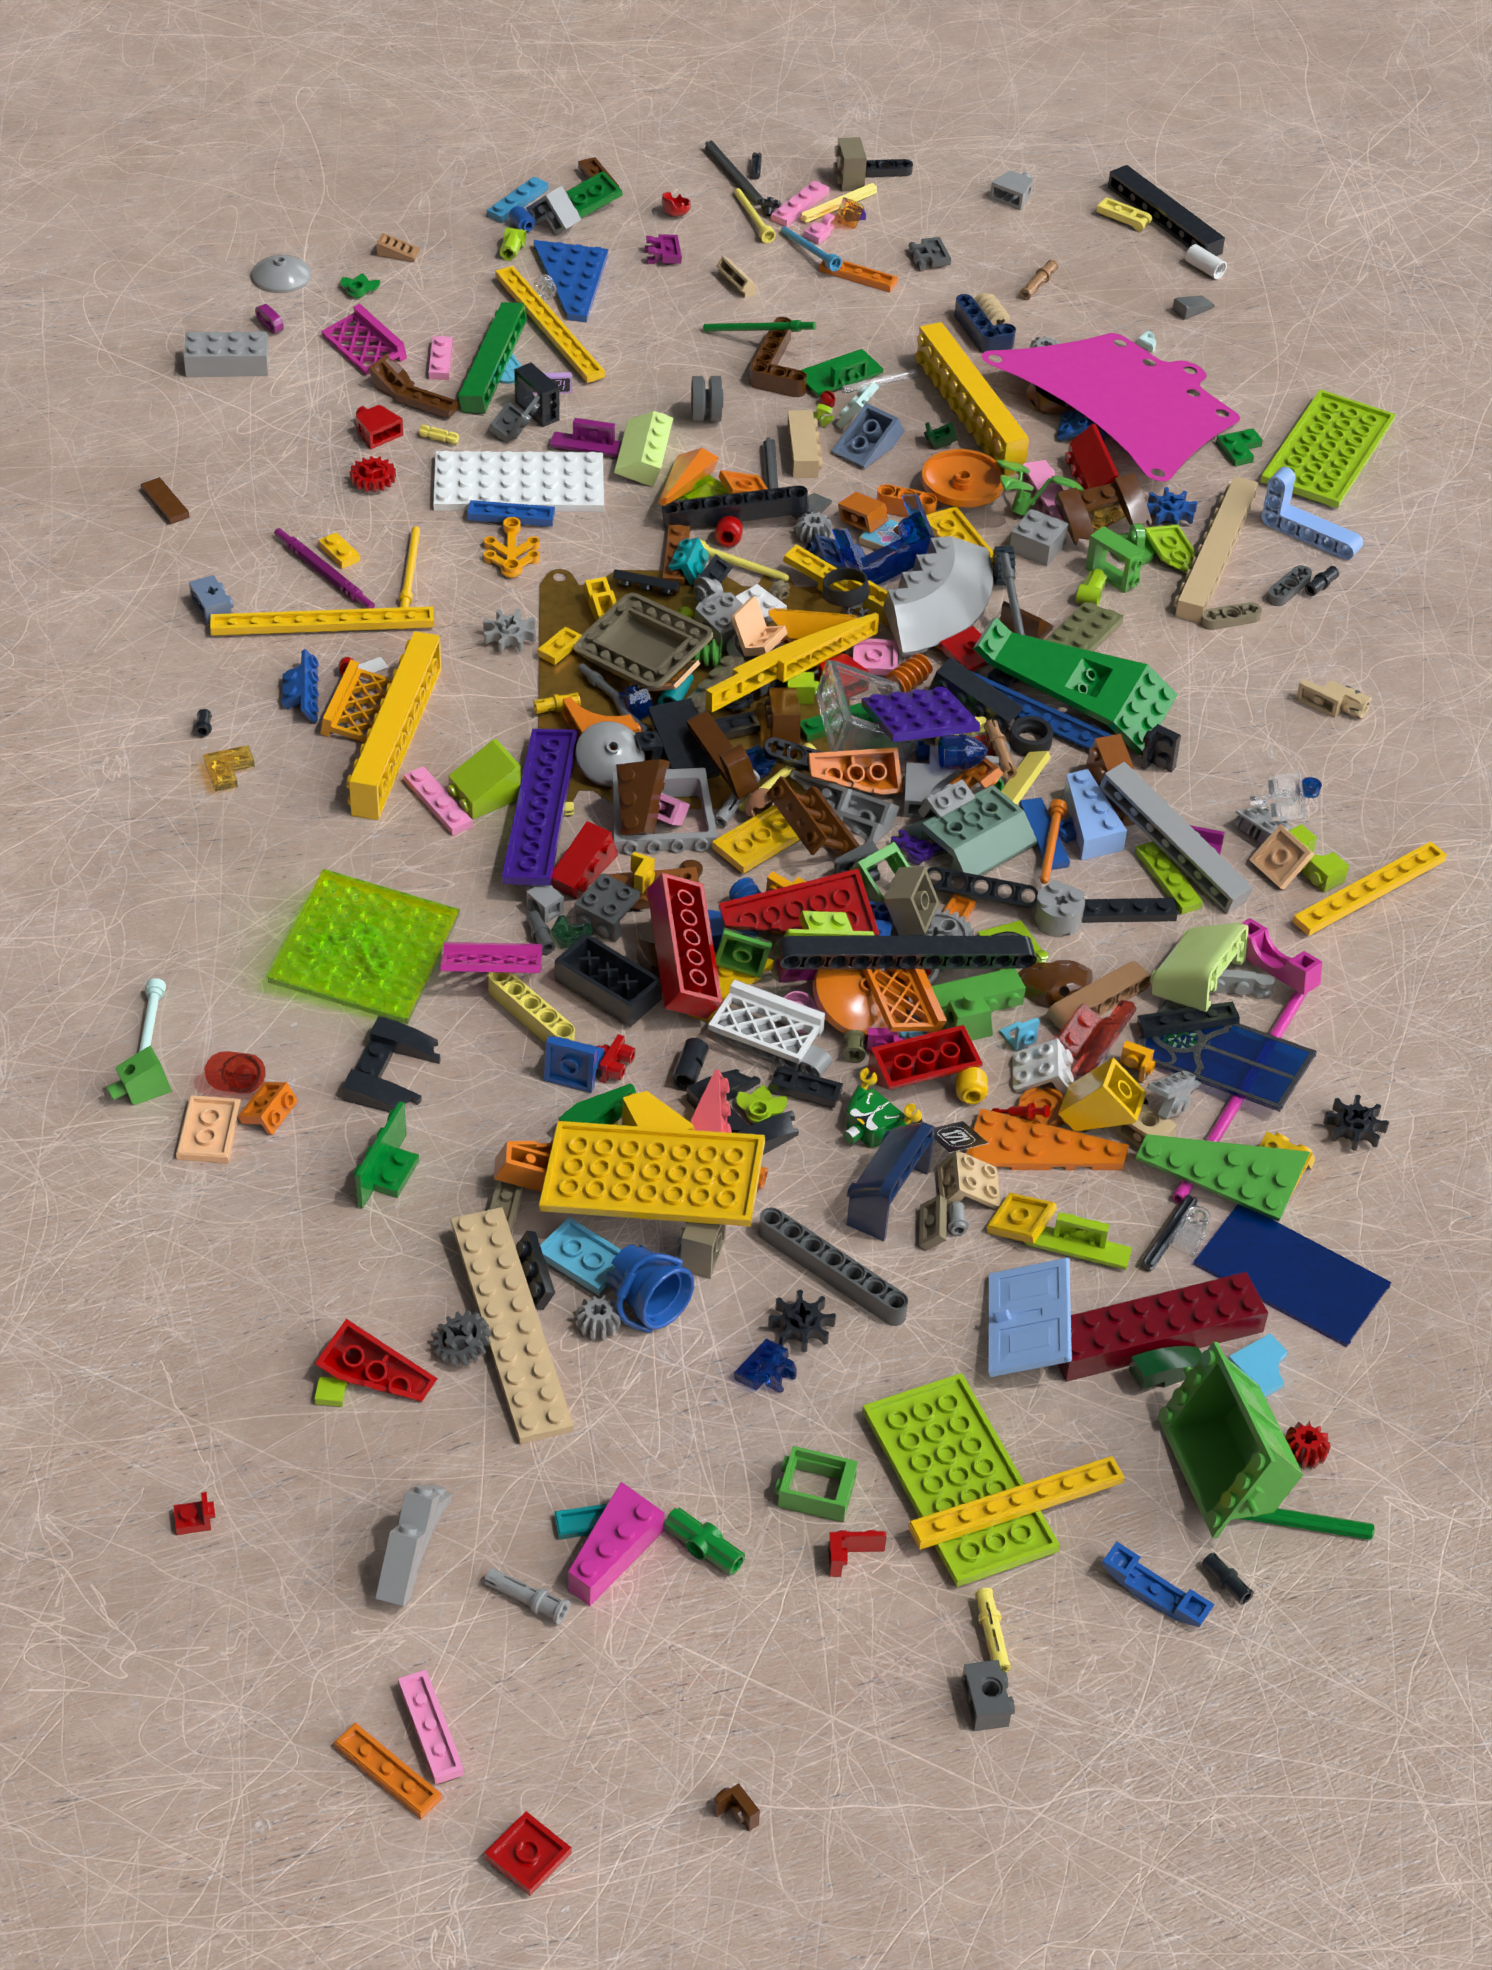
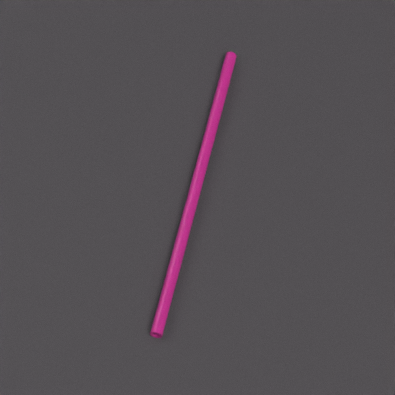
M1296 990L1294 991L1269 1034L1279 1038L1282 1037L1307 993L1303 995ZM1266 1038L1253 1061L1265 1065L1277 1046L1278 1041ZM1250 1065L1237 1089L1249 1093L1262 1068ZM1236 1092L1233 1093L1206 1141L1220 1142L1246 1096ZM1181 1180L1172 1195V1199L1180 1204L1183 1198L1189 1194L1193 1184Z

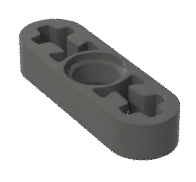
M1303 565L1294 567L1270 587L1267 601L1273 606L1285 605L1305 588L1306 584L1310 583L1312 570ZM1286 584H1289V585H1293L1294 587H1288V586H1285V585H1286Z

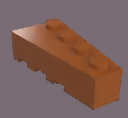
M1121 734L1095 738L1092 748H1090L1086 765L1099 787L1104 774L1121 763L1126 762L1134 769ZM1103 792L1123 825H1134L1135 823Z

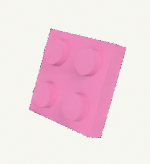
M866 639L853 646V659L869 671V675L887 676L890 671L898 667L896 640Z

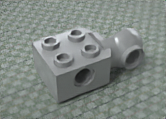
M697 577L694 581V594L699 604L695 608V621L710 627L714 634L712 639H715L716 645L719 646L722 640V652L727 651L726 645L728 640L736 634L732 624V615L743 604L732 593H723V588L718 580Z

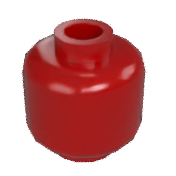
M733 516L721 518L716 525L714 533L716 541L723 547L736 546L741 541L743 534V525L740 520Z

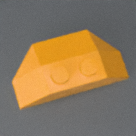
M771 607L768 610V615L778 626L786 627L787 636L793 639V641L857 619V615Z

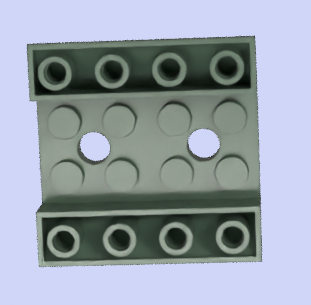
M994 785L988 786L986 789L984 787L973 789L971 791L975 796L973 801L942 818H938L933 813L905 827V831L911 836L913 835L920 840L932 838L952 855L951 870L976 875L985 874L1037 844V839L1024 810Z

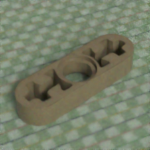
M1247 602L1206 609L1202 614L1201 625L1205 629L1215 630L1256 623L1260 620L1262 608L1257 603ZM1230 614V615H1234V616H1236V617H1234V618H1233V617H1228L1227 615Z

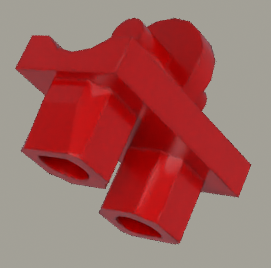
M618 1034L611 1046L607 1044L596 1046L604 1048V1057L599 1064V1068L602 1071L599 1081L605 1084L609 1078L622 1080L625 1075L626 1065L619 1063L620 1060L630 1064L635 1058L636 1048L625 1044V1036Z

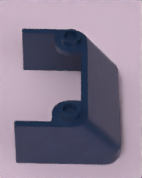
M922 1122L894 1127L891 1131L887 1130L885 1132L881 1146L857 1182H852L847 1191V1197H849L847 1226L885 1241L890 1204L913 1169L926 1175L929 1172L935 1131L934 1126Z

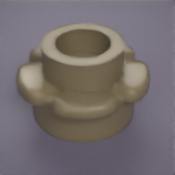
M778 580L771 586L770 593L777 599L784 600L790 594V584L785 583L783 580Z

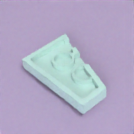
M874 381L869 387L864 385L857 393L860 397L858 398L855 395L847 404L850 408L846 406L838 414L841 418L836 425L841 430L879 388Z

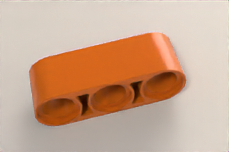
M882 484L877 488L876 500L885 503L887 513L919 520L920 516L936 512L937 498L931 493L890 484Z

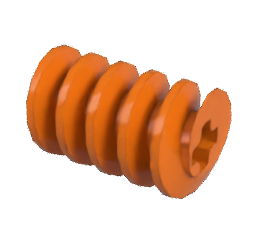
M916 653L887 674L886 685L891 693L911 692V690L928 679L929 674L933 671L932 664L922 654Z

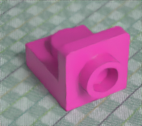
M868 1028L867 1052H870L872 1047L900 1041L903 1038H899L898 1032H889L888 1028Z

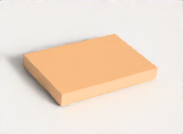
M190 1095L176 1152L177 1160L229 1163L239 1119L238 1115L242 1105L241 1099Z

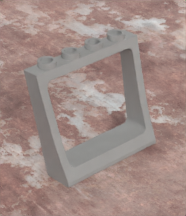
M705 768L667 769L665 774V786L662 793L672 797L697 796L701 800L707 832L622 835L617 771L612 772L614 843L618 853H626L628 855H631L633 852L657 854L660 851H673L681 853L684 850L704 852L707 849H712V841L717 839L718 836Z

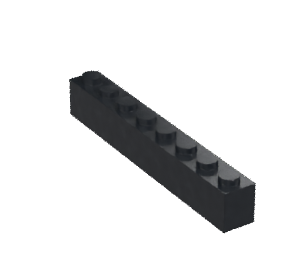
M1125 165L1110 171L1108 188L1134 208L1149 213L1154 223L1186 247L1190 248L1192 245L1197 244L1215 256L1223 253L1225 242L1223 235L1130 166Z

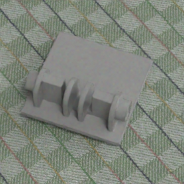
M1258 805L1235 812L1239 815L1234 821L1236 827L1249 836L1253 835V838L1257 839L1261 844L1266 841L1279 824L1288 831L1292 829L1288 825L1289 822L1287 820L1275 817L1265 806Z

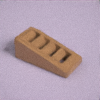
M382 233L377 241V256L415 262L420 253L419 247L388 234Z

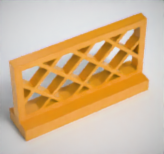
M350 660L323 717L320 734L329 737L331 732L366 743L367 735L363 734L360 730L373 727V721H370L368 715L379 713L380 706H377L374 701L386 697V691L384 692L381 686L392 683V678L358 668L359 662ZM362 677L370 680L371 683L363 685L359 679ZM376 688L378 694L370 695L367 690ZM362 692L364 697L355 699L353 694ZM369 703L372 708L363 710L360 705ZM355 707L358 712L349 714L346 708ZM362 717L365 723L356 725L353 719ZM347 721L351 727L344 728L338 726V724Z

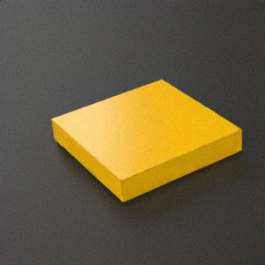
M1009 1192L986 1226L988 1234L1034 1244L1057 1210L1056 1202Z

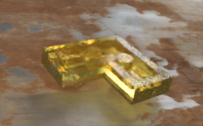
M249 745L203 754L204 763L215 792L238 787L234 771L255 767Z

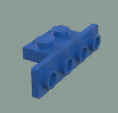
M304 649L301 651V665L289 669L282 674V705L288 710L301 703V711L314 724L318 721L319 662L315 655H311Z

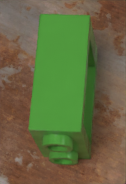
M1103 526L1090 535L1085 569L1088 571H1093L1095 568L1103 570V573L1107 575L1106 582L1126 593L1131 588H1135L1140 582L1144 550ZM1107 550L1125 561L1124 572L1106 562Z
M895 842L864 858L849 869L850 871L859 868L869 901L884 903V897L867 870L885 860L894 874H896L899 867H910Z
M793 1446L790 1456H784L781 1472H784L783 1479L778 1478L774 1494L779 1495L778 1507L844 1523L857 1476L858 1461ZM796 1469L841 1479L836 1500L790 1490Z

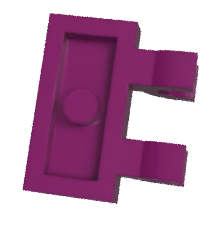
M658 234V237L646 236V243H651L652 245H645V253L654 255L651 257L647 256V264H655L659 260L667 264H681L682 254L678 235Z

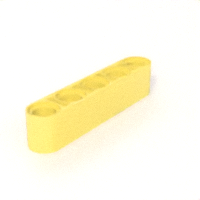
M488 972V992L490 996L545 1044L549 1036L575 1041L574 1026L512 972Z

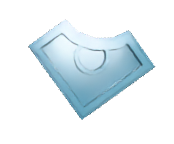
M1271 1333L1229 1356L1228 1359L1259 1384L1265 1397L1283 1388L1284 1380L1279 1374L1278 1366L1286 1358L1288 1351Z

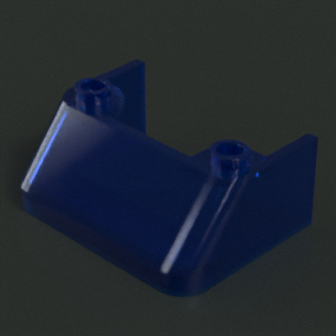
M904 494L901 496L909 514L898 524V533L901 539L868 555H865L861 546L853 543L848 528L831 529L842 557L849 567L863 571L868 580L879 585L902 574V572L912 569L916 555L927 554L930 539L935 538L918 494Z

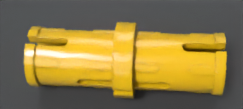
M575 692L560 696L554 694L549 698L533 700L534 711L536 714L549 711L561 712L563 709V698L572 697L581 706L579 693Z

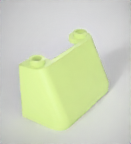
M1229 923L1194 927L1185 931L1180 942L1158 970L1152 972L1150 978L1152 994L1206 1012L1211 1005L1209 992L1210 990L1216 991L1217 980L1231 961L1241 966L1246 960L1248 925Z

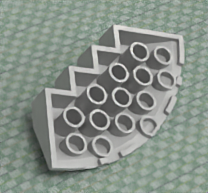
M952 536L931 538L927 554L916 555L913 571L902 572L898 589H889L887 591L883 609L902 656L926 652L930 647L939 646L940 641L969 628L980 618L981 613L988 604L993 586L992 562L987 548Z

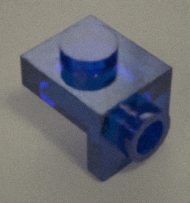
M638 684L626 687V692L619 694L620 699H626L630 713L638 720L649 716L648 707L653 706L648 688L638 687Z
M760 744L745 750L753 770L759 774L760 779L772 773L771 769L776 762L774 759L769 761L764 757Z

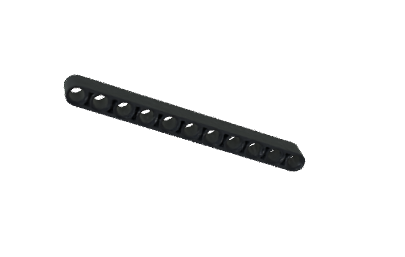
M785 936L776 942L780 965L784 969H1023L1033 966L1037 961L1032 941L1028 936Z

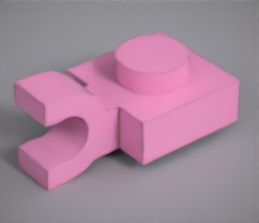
M827 213L821 223L814 222L804 230V237L820 244L830 236L831 230L834 228V225L830 223L834 219V215Z

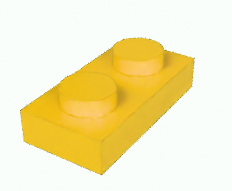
M337 532L318 540V547L341 569L360 562V554Z
M564 627L537 649L538 656L556 665L574 650V644L582 635Z

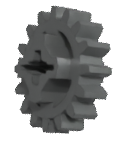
M466 1310L464 1316H461L459 1311L456 1312L453 1319L447 1316V1323L445 1325H438L441 1331L433 1333L436 1341L432 1342L435 1348L434 1352L446 1365L452 1363L454 1367H458L460 1362L468 1366L470 1359L477 1361L478 1353H486L483 1346L491 1344L488 1337L492 1335V1332L488 1328V1323L484 1317L481 1318L479 1313L476 1312L472 1315L469 1310Z

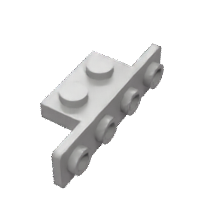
M1181 1071L1148 1083L1147 1089L1165 1097L1158 1115L1168 1119L1188 1109L1191 1103V1098L1189 1097L1191 1091L1198 1088L1201 1082L1195 1080V1075L1187 1071Z

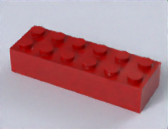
M661 873L647 888L664 1007L668 1010L707 1019L723 1002L704 884Z

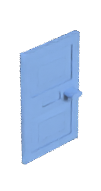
M1069 1258L989 1273L990 1377L1071 1362Z

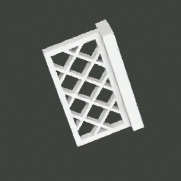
M734 980L730 986V993L708 1024V1030L799 1064L816 1036L820 1037L823 1032L825 1013ZM734 1004L743 1009L731 1011L729 1006ZM751 1013H758L765 1017L754 1020ZM743 1015L747 1016L749 1021L738 1024L734 1018ZM730 1019L732 1023L729 1026L718 1024L719 1021ZM779 1021L788 1026L776 1028L774 1022ZM769 1023L771 1030L759 1031L757 1026ZM752 1027L755 1032L754 1034L746 1035L741 1033V1030ZM797 1030H803L810 1034L799 1037ZM792 1032L794 1038L782 1040L780 1034ZM775 1036L777 1042L769 1044L764 1042L763 1038ZM798 1045L800 1050L796 1054L788 1051L786 1047Z

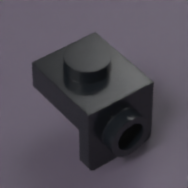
M656 731L635 733V740L640 750L644 751L646 761L657 760L663 756V745Z

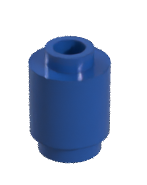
M515 206L510 210V221L518 229L526 230V233L533 229L535 218L524 207Z

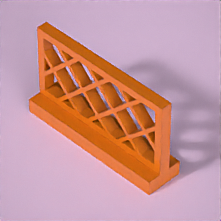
M862 969L889 1032L926 1031L928 1034L942 1030L947 1019L924 969H887L894 974L893 977L885 974L880 969ZM875 976L886 982V987L878 983ZM895 977L901 978L906 986L896 981ZM891 985L895 989L902 992V995L899 996L896 993L889 990V986ZM883 995L896 1002V1004L893 1006L885 1001ZM904 995L910 997L914 1005L903 999ZM898 1004L911 1012L910 1015L896 1008ZM892 1014L903 1020L904 1023H895ZM915 1014L920 1017L922 1023L913 1019L912 1015Z

